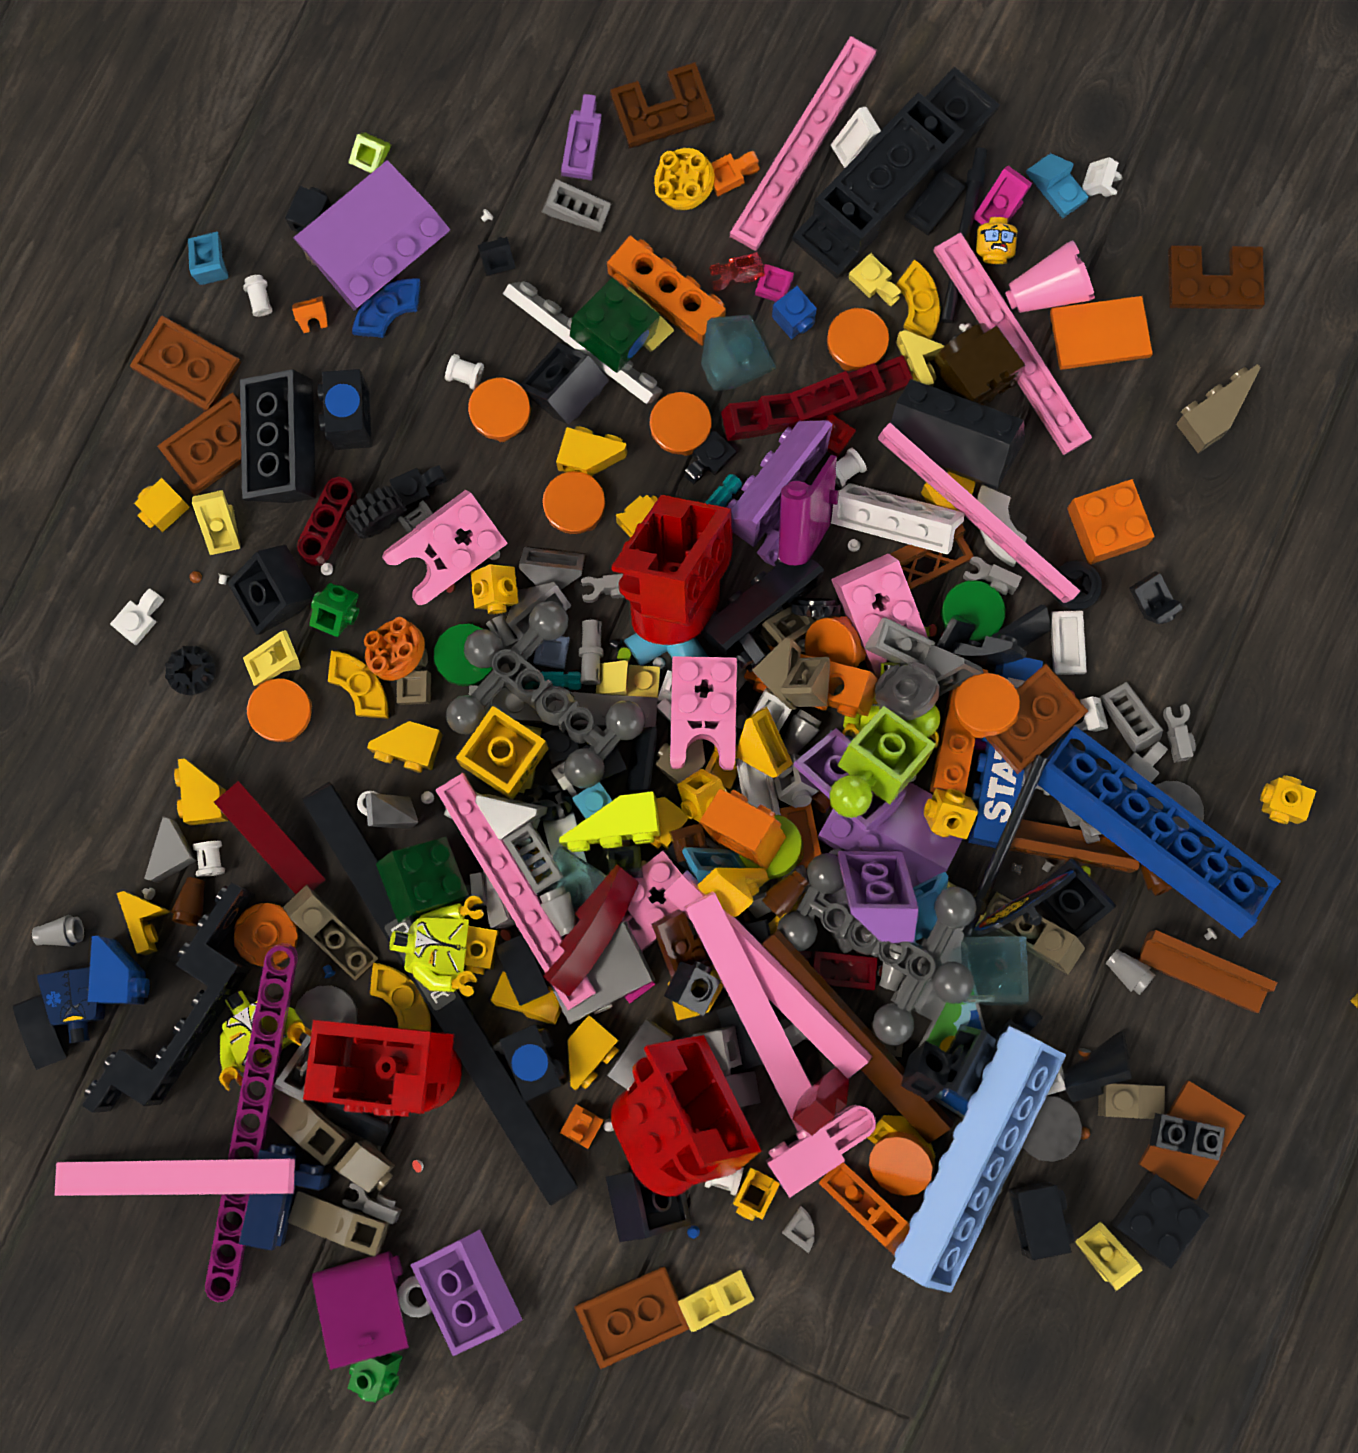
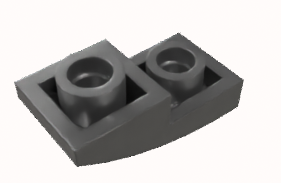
M647 1018L630 1040L627 1048L610 1069L607 1076L627 1089L635 1082L632 1073L634 1064L639 1059L647 1057L643 1048L647 1045L671 1041L673 1036Z

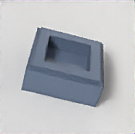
M561 636L556 640H544L535 650L533 664L565 670L570 638Z

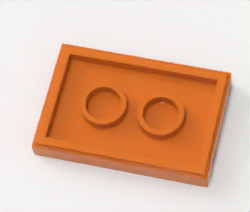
M1142 296L1057 307L1050 310L1060 370L1150 358L1153 354Z

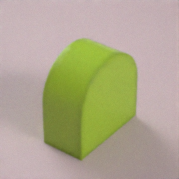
M626 647L621 648L617 659L630 662L631 651Z

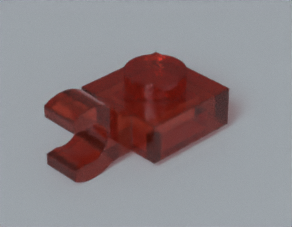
M758 252L728 259V264H714L709 267L711 276L722 275L721 279L712 281L713 289L716 291L725 289L733 279L735 283H749L755 281L758 277L765 276L764 266Z

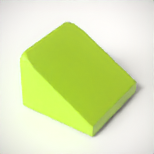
M367 133L357 134L349 164L372 173L383 164L391 144Z

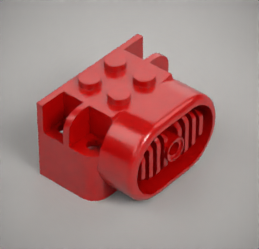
M660 495L642 523H638L633 536L624 543L621 553L611 567L612 571L623 573L618 583L619 592L625 596V599L630 601L632 627L642 639L659 645H675L687 642L702 632L714 610L719 605L720 579L727 570L732 557L731 508Z
M313 1020L303 1100L344 1104V1111L369 1112L381 1116L409 1117V1112L424 1114V1112L441 1107L454 1096L462 1077L461 1059L453 1048L455 1034Z
M704 1035L651 1044L643 1048L647 1057L639 1059L633 1066L632 1073L635 1082L616 1098L611 1110V1121L615 1134L634 1174L643 1185L659 1195L678 1196L695 1184L734 1174L762 1151Z

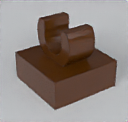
M701 823L669 831L677 862L686 861L682 853L684 847L708 848Z

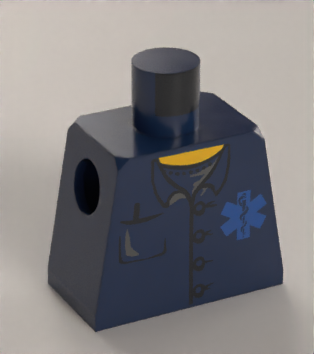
M90 967L37 975L51 1026L68 1025L70 1043L90 1041L88 1022L103 1020L105 1017L104 1003L88 1002Z

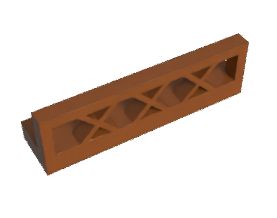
M962 524L955 529L953 542L956 541L964 556L956 560L942 557L943 553L939 552L936 555L932 553L934 552L932 550L910 544L890 554L899 560L903 573L909 574L907 584L910 591L969 562L974 557L963 537L965 529ZM922 557L936 560L934 570L928 574L915 571L917 560ZM940 562L946 564V565H944V566L938 568ZM912 563L911 569L904 567ZM912 575L919 577L918 579L910 582Z
M1023 819L1009 851L1063 861L1073 858L1079 864L1127 873L1137 871L1140 863L1103 834L1099 835V841L1087 844L1082 830Z
M1157 930L1147 933L1137 958L1138 961L1156 971L1253 1013L1260 1012L1267 992H1273L1277 985V982Z

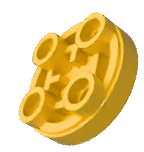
M692 148L666 151L661 156L660 164L655 173V192L665 204L673 209L689 210L703 203L711 193L715 179L713 166L701 152Z

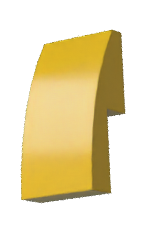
M502 972L491 998L492 1003L496 1006L523 1012L527 1018L554 1025L562 1009L552 988L549 986L550 993L520 1006L505 972Z

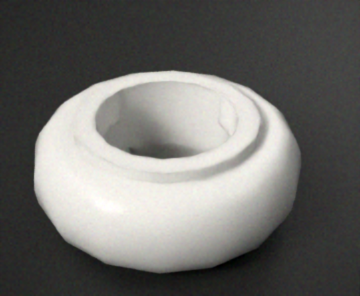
M413 1276L401 1284L398 1290L400 1308L405 1314L420 1318L428 1315L432 1310L427 1301L425 1305L423 1304L420 1307L412 1305L409 1301L410 1290L420 1287L416 1276Z

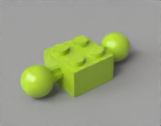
M934 705L923 716L912 720L901 719L885 706L877 712L849 743L838 764L840 768L850 774L839 778L830 790V803L838 814L848 818L864 814L871 805L872 792L888 804L895 800L924 766L936 746L927 737L934 734L940 724V712L937 706Z

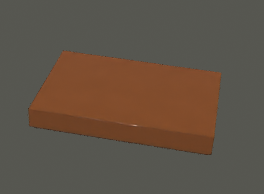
M161 316L131 362L130 367L132 370L207 411L216 404L242 362L239 358L170 319Z
M233 392L158 445V448L194 496L241 464L240 401Z
M1047 664L1043 665L1016 689L1020 699L1017 721L1003 733L985 737L1017 774L1028 766L1036 755H1040L1088 712L1084 705Z
M1186 1080L1166 1114L1225 1128L1220 1158L1245 1117L1244 1114L1189 1080ZM1148 1145L1138 1165L1158 1175L1173 1187L1197 1200L1219 1161Z
M665 1266L574 1307L600 1369L690 1329L677 1302L679 1298Z

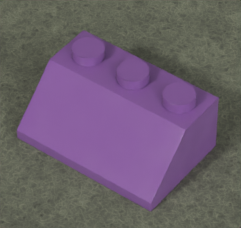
M835 728L797 759L793 766L830 799L832 785L839 778L850 775L840 768L838 764L851 741ZM903 789L891 804H888L872 792V802L868 810L864 814L851 819L864 831L876 830L896 812L907 792Z
M838 851V860L851 914L880 941L892 943L914 942L918 905L903 852Z
M480 1230L411 1264L413 1272L453 1356L507 1331L522 1321V1317Z

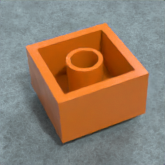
M1133 479L1074 498L1067 508L1089 565L1145 547L1155 537Z
M719 789L699 822L713 841L767 870L786 839V835L781 829L782 824L774 818L776 814L767 807L759 805L756 808L748 804V799L735 790H731L728 793Z

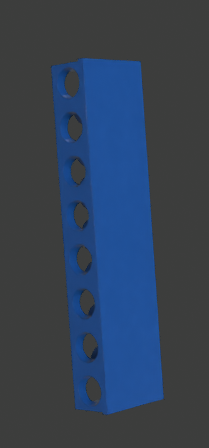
M1074 726L1065 738L1058 742L1048 756V762L1037 785L1241 939L1245 932L1256 924L1258 915L1281 880L1078 727ZM1070 739L1080 740L1085 745L1086 750L1076 749L1070 743ZM1102 758L1108 761L1111 765V770L1101 768L1095 759ZM1121 778L1133 780L1137 785V789L1134 790L1126 787L1122 783ZM1154 797L1162 803L1163 809H1157L1150 805L1147 798ZM1173 817H1181L1186 820L1189 828L1186 829L1178 826L1174 822ZM1199 837L1210 838L1214 842L1215 848L1203 845ZM1232 856L1241 863V868L1231 866L1224 857ZM1259 876L1267 882L1268 887L1256 885L1251 877Z

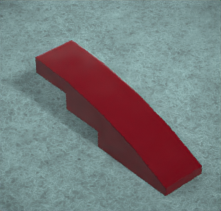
M901 355L879 365L872 363L850 373H847V371L841 372L789 394L799 421H811L902 391L910 379H914L904 356Z
M239 781L214 801L217 807L295 894L306 885L314 891L326 881Z
M618 864L575 912L580 921L559 944L564 952L543 976L550 984L568 997L571 996L590 972L610 942L639 885V882Z
M798 951L829 986L875 990L877 958L819 951Z

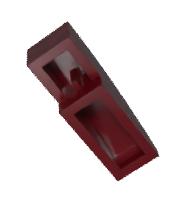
M790 393L761 396L757 401L729 403L721 412L727 441L784 432L788 427L793 429L798 423L799 418L789 397ZM822 417L811 421H822L825 418Z
M837 1067L829 1071L800 1097L792 1120L813 1136L847 1106L849 1079Z

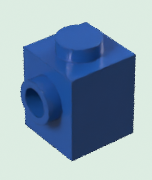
M796 286L773 304L772 318L792 340L799 333L807 332L815 324L817 308L800 288Z

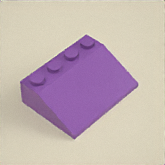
M387 160L297 234L294 239L350 307L356 310L446 235L450 229L432 206Z
M828 420L798 421L793 429L788 427L783 432L778 441L781 443L775 453L772 451L767 453L760 464L763 468L756 477L751 475L742 487L744 493L738 501L733 499L726 507L732 510L733 533L751 546H756L765 534L766 529L780 512L781 489L792 481L804 482L827 452L833 426Z
M910 782L904 788L907 793L896 812L876 830L864 831L851 818L844 817L833 809L818 835L819 841L842 851L903 852L912 887L943 872L946 873L962 838L951 835L949 837H941L931 831L924 817V807L926 801L929 798L932 799L933 795Z

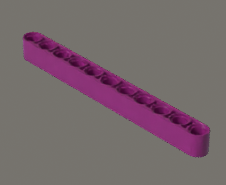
M288 943L275 945L265 956L228 1160H244L238 1154V1148L241 1146L250 1147L254 1152V1159H258L259 1150L264 1148L275 1088L274 1083L276 1082L298 962L296 949ZM276 951H284L289 955L290 963L287 967H279L275 964L273 956ZM271 983L279 984L284 990L283 998H271L267 992L268 985ZM264 1016H272L277 1020L278 1028L276 1031L269 1032L263 1028L262 1018ZM260 1048L267 1049L272 1055V1061L268 1064L260 1063L256 1058V1050ZM253 1081L262 1082L266 1087V1094L262 1096L254 1095L250 1090V1083ZM255 1114L260 1120V1126L257 1128L248 1127L244 1122V1115ZM250 1194L221 1195L205 1282L207 1296L216 1302L228 1300L235 1292L240 1280L246 1245L239 1244ZM230 1211L239 1213L242 1223L239 1225L229 1223L226 1213ZM223 1244L232 1245L236 1250V1256H224L220 1246ZM217 1277L226 1278L230 1283V1288H218L214 1279Z

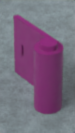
M830 455L812 485H807L802 481H792L781 489L778 558L781 562L794 566L807 563L830 527L833 504L837 505L839 499V491L835 490L837 456Z
M388 1251L312 1274L330 1370L409 1348L396 1289L398 1276L403 1274L398 1255L393 1257L392 1253Z

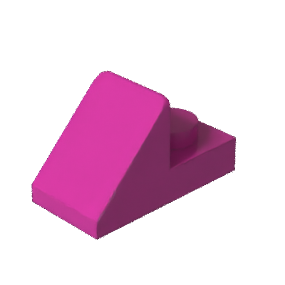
M1010 166L1005 167L975 213L974 219L981 225L989 223V218L991 217L1007 218L1009 222L1022 206V199L1033 183Z

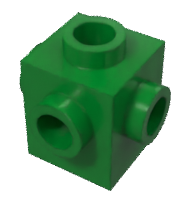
M329 583L322 592L318 591L312 600L311 609L313 610L309 626L339 637L348 624L353 625L359 614V608L356 607L358 594L347 590L343 586Z
M393 1352L351 1364L349 1369L351 1378L347 1389L357 1393L361 1399L375 1403L388 1394H392L399 1382L397 1372L402 1356Z

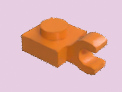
M750 151L736 160L733 159L730 153L711 163L715 176L713 189L717 196L744 184L743 175H752L760 170L759 160L754 151Z

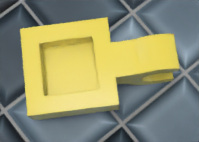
M871 253L849 273L848 278L869 298L877 293L891 307L900 299L898 295L901 293V290L892 282H888L892 278V273Z

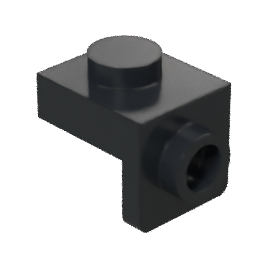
M1156 571L1129 587L1144 619L1153 623H1167L1173 620L1176 613L1183 609L1181 602L1172 598L1161 574Z

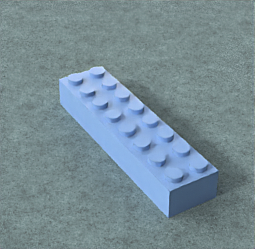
M1010 1026L999 1038L997 1043L998 1050L992 1062L988 1063L983 1071V1081L978 1091L971 1096L968 1102V1111L964 1120L954 1130V1140L949 1150L943 1154L939 1161V1171L934 1181L927 1186L924 1192L923 1204L920 1210L911 1218L910 1230L905 1240L895 1251V1261L892 1268L924 1287L952 1292L1066 1057V1054Z

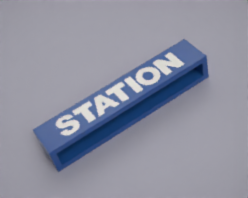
M1023 658L1015 662L995 665L993 674L1006 678L1017 689L1043 666V661ZM984 737L981 738V741H986V748L984 753H979L976 764V771L981 772L979 784L974 783L971 792V798L975 803L978 814L970 830L968 843L996 848L1021 791L1024 769L1017 774Z

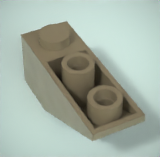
M1258 364L1250 370L1246 367L1240 369L1231 376V383L1225 387L1221 384L1215 386L1206 394V400L1200 404L1194 401L1181 411L1183 416L1176 425L1197 453H1200L1222 438L1231 428L1261 368Z
M308 885L301 889L284 906L289 918L355 981L378 959L365 943Z
M996 892L987 907L984 918L1012 900ZM1023 915L1003 927L996 929L1033 955L1069 975L1085 950V947L1075 935L1043 917L1041 923L1035 926L1026 923L1023 920Z
M274 1088L270 1117L323 1165L331 1164L351 1137L307 1100L301 1102Z
M300 1190L297 1192L288 1219V1223L342 1246L372 1256H376L381 1252L390 1223L362 1211L347 1208L342 1204Z

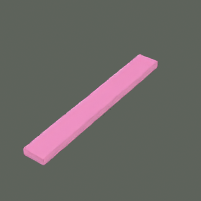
M853 37L849 38L731 230V238L755 251L758 249L875 58L877 50Z
M961 232L936 246L933 250L978 322L985 323L989 329L997 325L1026 366L1018 380V385L1063 455L1089 441L1092 438Z
M889 423L878 436L879 441L956 509L965 513V517L1059 600L1067 603L1076 597L1080 592L1077 587L897 428Z
M461 773L437 788L436 792L546 973L563 954L564 950L559 944L564 938L560 936L559 931H557L540 906V904H543L533 891L504 841L497 838L475 802L477 795L466 775ZM587 976L570 997L554 987L567 1010H571L597 993Z
M687 870L664 894L681 911H684L685 915L690 919L684 906L705 896V894L699 890L697 879ZM724 910L767 998L848 1079L865 1066L872 1056L733 916Z
M712 891L684 907L792 1120L800 1097L811 1087V1084L716 894ZM792 1120L797 1132L803 1129Z
M295 1159L56 1162L55 1196L294 1194Z

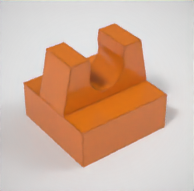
M323 296L293 304L292 311L295 320L298 322L303 333L310 332L308 321L312 318L320 322L321 329L328 326Z
M575 1104L560 1133L589 1149L604 1119Z

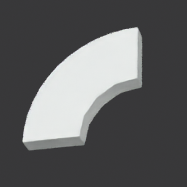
M982 485L977 500L1025 542L1027 537L1017 531L1010 520L1008 511L1010 497ZM980 530L985 544L991 552L1006 564L1014 567L1016 561Z

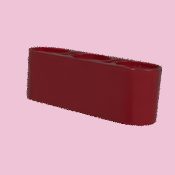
M334 477L328 481L298 540V552L311 566H321L328 561L348 521L345 517L346 512L351 510L350 507L357 503V493L350 481L344 477ZM338 490H348V495L344 499H334V495ZM326 516L335 517L334 523L331 526L321 527L320 524L323 518ZM314 543L321 544L320 551L317 554L307 555V549L310 545Z

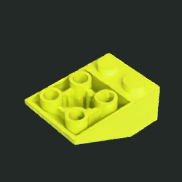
M653 792L621 795L559 837V843L565 848L568 847V850H571V852L589 851L592 844H601L603 848L621 847L622 841L632 839L635 844L653 843L654 837L661 836L656 796Z

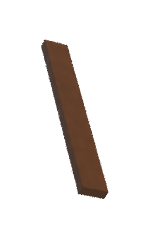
M776 930L760 943L872 1056L870 1061L861 1070L928 1144L952 1128L954 1122L933 1099L928 1102L901 1086L905 1068L779 930Z

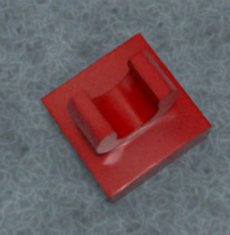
M830 415L826 420L831 422L833 426L827 451L838 458L855 435L856 430L836 416Z

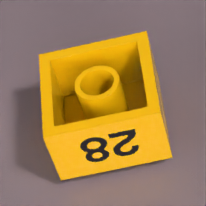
M492 706L456 759L461 767L513 800L549 748L546 740Z

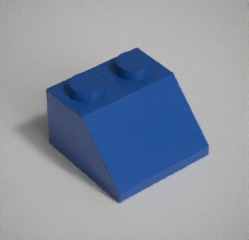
M92 936L88 1002L144 1005V998L148 997L150 982L146 978V972L117 940Z

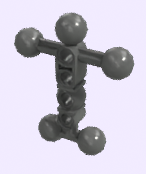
M547 601L536 605L529 615V630L511 650L504 649L502 639L495 632L488 629L476 630L468 635L464 643L465 658L473 666L481 669L493 667V671L471 696H458L450 702L446 711V720L453 731L462 735L473 734L486 716L485 707L503 687H506L523 702L532 705V708L537 711L538 716L543 722L559 726L562 732L567 730L569 737L577 743L587 742L591 745L589 749L575 750L569 754L564 763L565 777L572 785L578 788H590L600 782L605 768L603 760L621 740L634 739L641 734L645 727L646 718L644 711L638 704L627 700L618 701L609 708L605 717L606 729L604 731L595 725L592 713L588 709L580 707V703L575 701L574 696L568 689L561 686H553L552 681L549 679L545 681L542 673L526 661L544 640H556L565 633L569 618L567 612L560 604ZM505 663L515 664V668L511 672L504 673L500 671L501 666ZM529 682L540 684L538 689L533 692L524 690L525 685ZM557 700L564 703V706L558 711L548 709L549 704ZM577 720H585L589 723L584 730L572 728V725Z
M831 853L820 854L814 857L808 864L806 874L810 886L798 909L790 911L788 915L785 914L779 920L777 930L798 951H804L816 940L817 926L814 918L817 916L821 918L823 926L828 931L841 933L840 937L848 939L851 947L858 953L880 957L885 964L908 976L894 1003L880 1007L874 1016L873 1029L875 1035L883 1043L891 1046L900 1045L911 1037L914 1029V1019L911 1011L927 981L932 980L936 995L942 1001L950 1004L961 1003L971 995L974 987V978L970 969L956 961L942 964L940 959L954 930L967 926L975 916L976 902L971 893L961 887H949L943 890L936 898L934 905L938 920L924 947L915 941L899 942L902 946V954L898 959H894L889 951L892 942L880 941L877 937L873 936V939L866 943L861 935L862 929L865 926L851 914L849 905L832 903L825 899L827 894L839 891L844 885L838 856ZM839 909L844 912L846 917L845 923L841 927H838L834 922V914ZM922 957H926L931 963V969L927 975H922L918 970V962Z

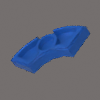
M403 279L383 286V289L374 294L370 299L366 300L356 315L352 328L353 335L384 338L387 327L396 317L408 312H417L421 286L420 279Z

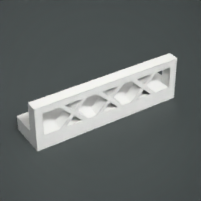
M848 483L839 491L838 504H833L831 524L948 554L952 550L955 529L964 522L965 513Z

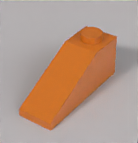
M844 1162L829 1171L819 1181V1184L895 1256L897 1247L905 1240L910 1230L909 1223Z

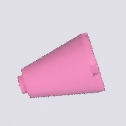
M1073 240L1009 283L1010 290L1005 292L1011 309L1017 307L1019 313L1095 299L1084 262L1077 257V254L1080 252Z

